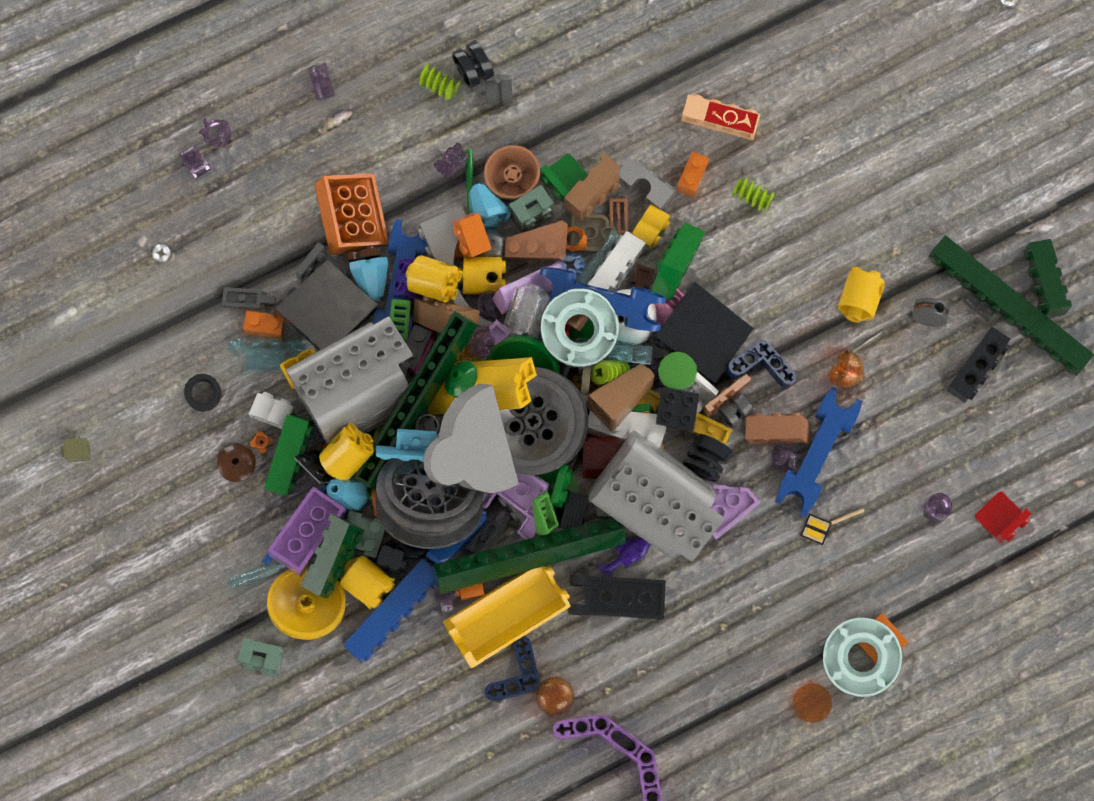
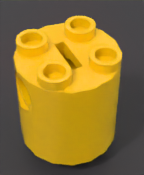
M420 255L407 268V288L410 292L446 303L450 299L455 300L458 293L456 288L462 278V271L458 270V267L454 265L452 266Z
M464 257L463 268H458V270L462 271V278L458 283H463V295H495L499 288L506 286V279H502V273H506V260H502V257ZM495 272L498 277L495 280H490L487 274Z
M852 267L851 271H849L838 303V309L848 320L860 323L863 320L874 319L885 286V281L880 278L881 274L873 270L866 272L859 267Z
M349 423L335 436L319 456L325 472L339 480H349L373 454V438L367 433H362L355 425Z
M365 555L348 561L340 578V586L353 597L363 602L370 610L373 608L377 609L384 601L382 598L386 593L390 594L395 589L396 584H394V578L389 577Z

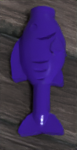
M641 537L628 539L626 544L615 548L620 553L616 560L609 565L599 564L597 567L605 577H612L613 571L622 564H624L625 568H628L632 563L640 561L649 550L651 544Z

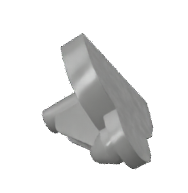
M479 383L467 389L453 400L443 416L440 433L430 443L423 455L424 470L433 482L448 486L458 483L462 487L487 493L507 490L519 484L492 385Z

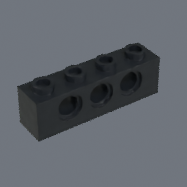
M991 326L946 391L963 403H966L968 399L972 401L978 393L976 387L979 384L983 385L989 376L986 373L989 369H995L1000 362L997 360L1000 354L1005 355L1010 348L1008 342L1011 339ZM987 347L993 348L994 351H995V354H993V355L989 354V353L986 351V348H987ZM976 362H981L984 365V369H978ZM965 377L972 378L974 384H967L965 382Z

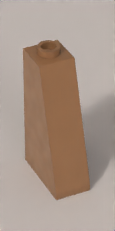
M643 363L637 365L589 394L587 407L611 432L614 431L652 388L654 380L652 370Z

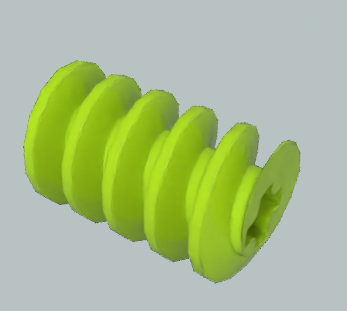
M427 63L420 74L419 85H425L427 90L432 88L433 93L438 92L440 97L445 95V99L447 101L450 100L458 91L461 81L455 84V77L449 81V74L442 77V70L436 74V67L434 66L429 70L430 64Z
M748 177L743 180L740 178L732 192V196L739 193V200L745 197L746 204L752 201L751 207H755L758 204V211L764 208L766 211L775 192L768 195V188L761 191V184L755 188L754 180L748 184Z
M602 360L592 365L590 376L595 384L606 385L629 371L630 367L623 360Z

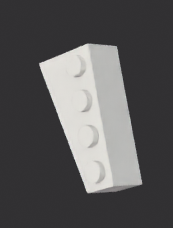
M627 231L624 235H620L615 242V248L613 251L610 250L608 252L605 262L602 266L598 267L594 274L595 276L587 285L617 291L645 249L646 243Z
M590 410L587 433L622 445L634 429L660 448L667 427L656 425L657 414L630 412L620 425L611 432Z

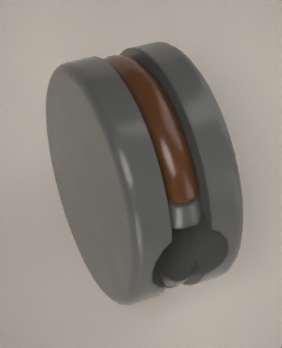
M920 298L914 302L912 318L922 325L932 327L943 326L947 323L949 306L935 298Z

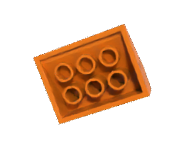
M374 174L323 176L315 183L330 255L359 252L367 246H375V248L388 246L389 238Z

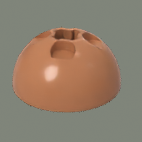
M517 145L502 147L496 150L485 164L484 178L486 184L498 197L507 200H517L537 186L540 178L539 162L535 155L524 147Z

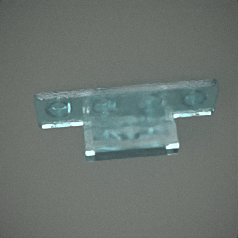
M576 338L575 343H584L589 339ZM616 341L612 351L604 359L651 364L653 347Z
M234 339L228 343L227 350L246 351L247 369L281 370L280 365L285 362V352H303L305 350V343L297 340L282 343L280 340H272L270 342L252 340L251 342H243L242 339Z

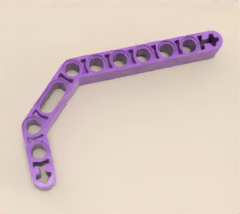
M596 715L558 721L554 725L553 735L558 740L599 735L637 764L643 801H648L646 796L650 792L657 795V801H662L654 752L608 717ZM596 721H605L606 728L603 730L597 729L595 726ZM584 723L587 726V730L580 733L576 730V725ZM569 724H573L572 730L574 734H570L571 730L565 731L564 735L556 732V730H559V726L568 729L570 728ZM615 731L620 732L635 744V750H625L612 740L611 734ZM643 753H648L651 756L649 763L641 761L640 756ZM645 773L654 775L652 783L644 781L643 776Z

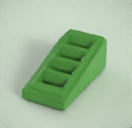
M392 299L390 319L393 324L394 322L405 323V326L395 325L397 330L404 331V334L400 335L404 341H407L411 301ZM396 307H403L406 310L396 309ZM395 314L405 315V318L395 317Z
M544 491L533 499L532 502L537 534L547 535L558 527L559 524L548 491Z

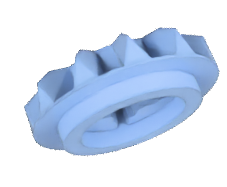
M572 251L566 252L565 262L571 263L574 261L573 267L575 270L571 268L569 270L576 272L575 280H577L584 273L585 262L580 254ZM560 262L562 268L566 269L567 265L565 262Z

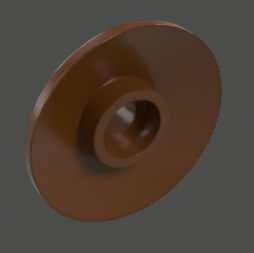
M240 444L230 445L223 449L217 460L219 473L230 482L245 481L253 474L256 466L255 456L252 451ZM234 459L239 460V463L237 465L232 464V461Z

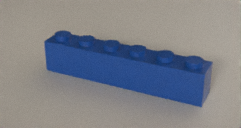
M422 558L345 642L344 648L359 662L369 661L374 655L373 650L377 646L381 647L388 639L386 636L391 631L394 633L399 628L401 619L403 617L408 618L414 611L412 607L417 602L420 604L427 597L425 593L430 588L434 589L436 587L433 567Z

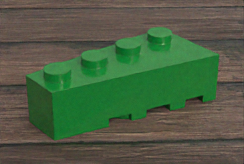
M686 222L682 228H677L674 238L671 239L668 248H666L656 267L659 272L651 291L659 293L672 301L706 231Z
M294 414L286 415L264 489L285 496L289 495L290 492L293 493L296 486L294 480L296 474H299L301 465L294 459V456L306 453L307 442L313 430V420Z

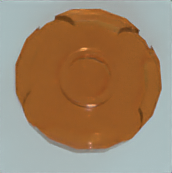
M806 684L798 689L794 695V712L805 722H820L831 711V695L820 684Z

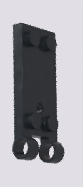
M570 575V586H587L586 605L570 604L571 607L568 609L569 615L664 620L666 580ZM605 593L610 595V599L607 601L602 597Z

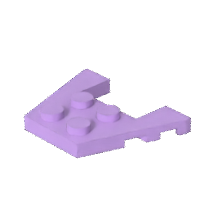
M516 473L518 485L495 493L484 492L483 508L489 507L496 494L501 496L527 516L517 534L527 540L534 538L537 533L532 500L544 491H548L549 484L537 475Z

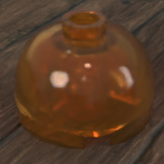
M849 350L842 351L836 358L839 361L837 366L832 365L829 382L836 387L850 389L863 381L865 377L864 363L860 356Z
M549 677L543 680L536 691V703L539 709L550 716H560L567 713L575 699L571 684L560 677Z

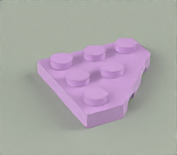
M712 485L716 498L710 508L724 517V520L712 535L715 540L761 503L749 488Z

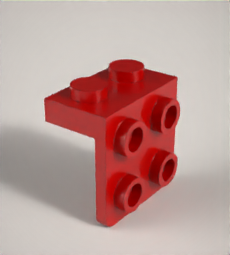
M999 491L975 514V519L1001 544L1005 540L1009 542L1016 535L1014 531L1019 526L1023 529L1030 522L1028 517L1032 513L1027 508L1022 511L1002 491Z

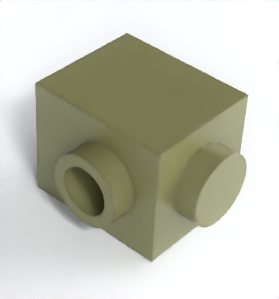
M70 436L69 439L63 440L64 446H61V456L68 463L91 461L90 442L87 438Z

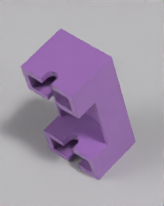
M312 487L269 547V556L280 564L285 565L299 577H302L315 556L317 546L323 543L324 537L322 533L324 528L328 529L331 521L328 520L330 514L344 518L346 515L345 508L315 487Z

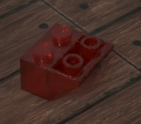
M585 438L583 443V479H597L622 446V438Z

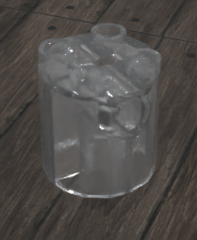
M527 283L521 287H514L503 328L511 330L512 333L518 335L525 333L530 337L539 339L542 316L550 303L551 297L548 296L541 286Z

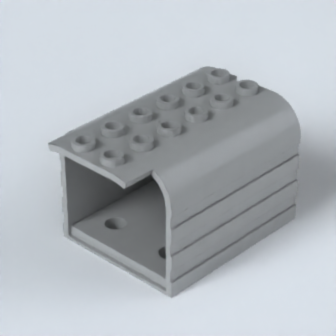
M388 316L374 325L372 322L366 324L287 368L286 372L300 400L328 445L349 423L355 425L358 430L365 434L388 422L409 387L399 364L413 357V354Z
M634 429L588 490L590 502L669 558L679 552L692 562L724 520V517L710 508L716 498L712 485ZM694 513L696 517L692 520L689 519L690 514ZM679 529L684 531L682 535L676 534Z

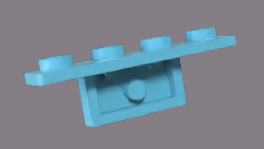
M397 429L396 447L376 446V457L384 460L399 458L403 461L416 459L423 462V455L430 443L436 438L437 432Z

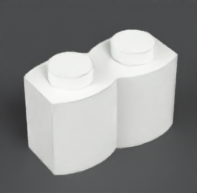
M267 392L257 393L249 416L283 429L286 415L292 414L294 411L291 402L286 399L275 400L273 399L274 396Z

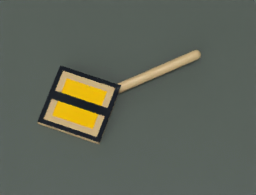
M864 509L857 510L830 522L809 513L800 536L823 545L831 525L864 512Z

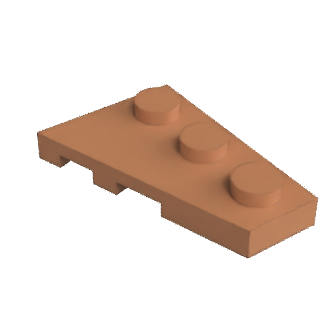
M745 374L743 377L734 379L733 385L721 390L715 399L710 400L703 406L702 415L708 418L713 416L718 411V408L728 403L732 397L748 386L751 378Z

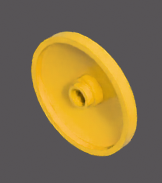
M287 570L275 579L267 596L268 614L275 627L282 633L301 640L320 638L333 631L341 622L345 612L346 598L340 582L337 580L334 592L326 599L301 586L306 572L302 577H299L291 570Z

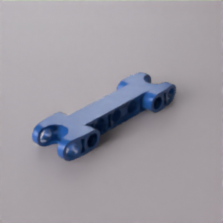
M396 219L388 244L387 252L395 254L396 257L386 309H376L373 325L388 316L390 317L392 299L408 300L404 296L396 297L392 295L400 260L416 259L420 255L426 256L427 254L425 247L428 245L425 239L421 240L419 233L413 237L403 234L402 220ZM396 307V309L406 310L403 307ZM395 314V317L405 318V315ZM411 314L409 321L408 338L412 331L414 322L413 315ZM394 322V325L405 326V323ZM398 330L400 334H404V331Z
M552 267L541 268L540 274L552 282L553 289L550 294H536L535 301L537 303L548 306L555 297L568 290L588 289L605 297L610 302L616 315L625 317L624 326L643 331H660L661 324L649 317L648 307L650 304H665V296L638 287H632L630 295L575 282L576 272Z
M832 387L827 393L815 415V418L823 422L798 473L788 469L775 500V503L780 505L786 496L790 494L798 495L803 504L800 513L803 517H806L815 504L823 488L815 480L840 430L847 434L850 433L863 402L857 399L852 407L848 409L840 408L835 402L838 390L835 387Z

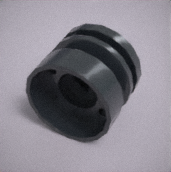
M697 434L692 443V448L697 452L688 451V458H685L682 464L701 478L718 482L719 474H722L724 471L718 463L727 464L733 451L713 437Z

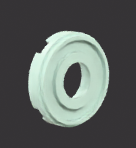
M571 289L555 297L546 307L541 320V336L546 349L556 360L572 367H587L602 361L612 351L619 332L618 318L610 302L599 293L588 289ZM577 314L589 317L594 325L593 336L584 343L571 341L565 333L567 320Z
M855 618L843 622L831 632L824 646L823 664L829 679L841 691L860 697L873 696L886 690L897 678L902 665V650L897 637L886 625L874 619ZM859 642L871 644L878 654L876 665L867 672L856 671L848 661L849 650Z

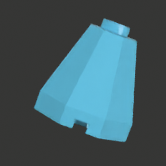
M479 183L472 186L469 192L470 214H480L485 230L497 228L499 226L498 222L501 220L503 223L507 222L511 213L500 198L487 185Z
M387 257L350 262V271L358 287L374 302L380 301V297L384 296L388 270Z
M356 474L347 481L334 478L326 487L327 496L343 506L346 510V515L349 514V511L360 512L369 500L368 487L354 478Z

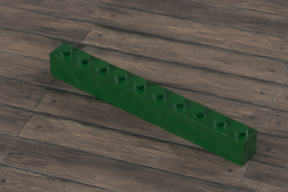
M945 235L930 252L928 257L931 258L930 261L934 265L941 266L949 277L956 278L964 289L972 291L979 301L987 303L994 313L1002 315L1006 323L1018 328L1021 335L1033 340L1037 348L1048 352L1050 358L1055 362L1063 364L1065 370L1070 374L1077 376L1094 356L1090 350L948 236Z
M453 312L375 441L373 454L359 468L354 476L355 479L368 488L376 489L380 470L388 461L376 457V446L396 447L397 429H416V421L427 411L479 324L461 313Z
M613 517L437 563L433 565L434 581L439 593L443 594L626 544L625 526Z

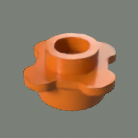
M258 431L254 439L250 441V446L264 454L267 452V447L273 443L272 437H267L262 431Z

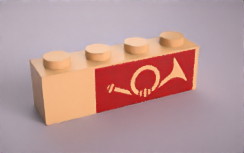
M688 94L681 121L754 140L760 114L753 109L744 110L734 104L726 105L716 99L707 100L698 94Z

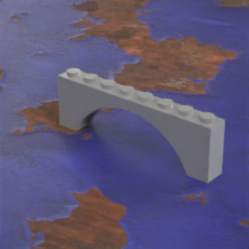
M462 206L420 223L418 233L421 240L425 239L428 245L425 249L429 258L433 257L435 260L453 266L454 253L459 239L453 232L454 225L452 221L466 216ZM457 287L458 293L455 300L450 299L448 302L470 308ZM479 316L478 333H473L467 345H471L473 349L471 354L478 362L486 361L489 352L495 346L483 335L493 323ZM505 327L510 332L508 337L518 335L515 328Z

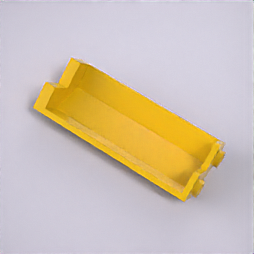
M532 357L472 362L477 368V379L474 386L479 383L492 385L499 410L521 409L531 402L526 383L537 376ZM445 381L427 409L429 414H445L453 400L457 398L446 392Z
M550 565L518 574L442 622L470 668L480 664L571 607L567 600L570 596L564 588L560 589L553 578L555 573Z

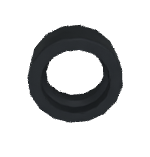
M208 374L194 375L187 381L184 388L186 401L196 411H210L221 400V387L217 380ZM199 382H207L214 388V396L207 403H197L192 398V388Z

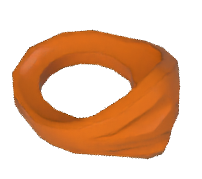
M568 227L567 235L570 232H578L582 239L577 246H571L567 243L566 249L572 252L586 249L587 237L585 232L579 227Z

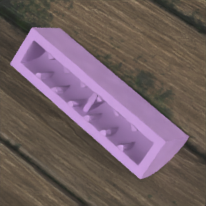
M559 261L547 266L552 268H562ZM538 270L499 288L492 300L501 314H504L535 299L536 294H546L552 291L553 285Z

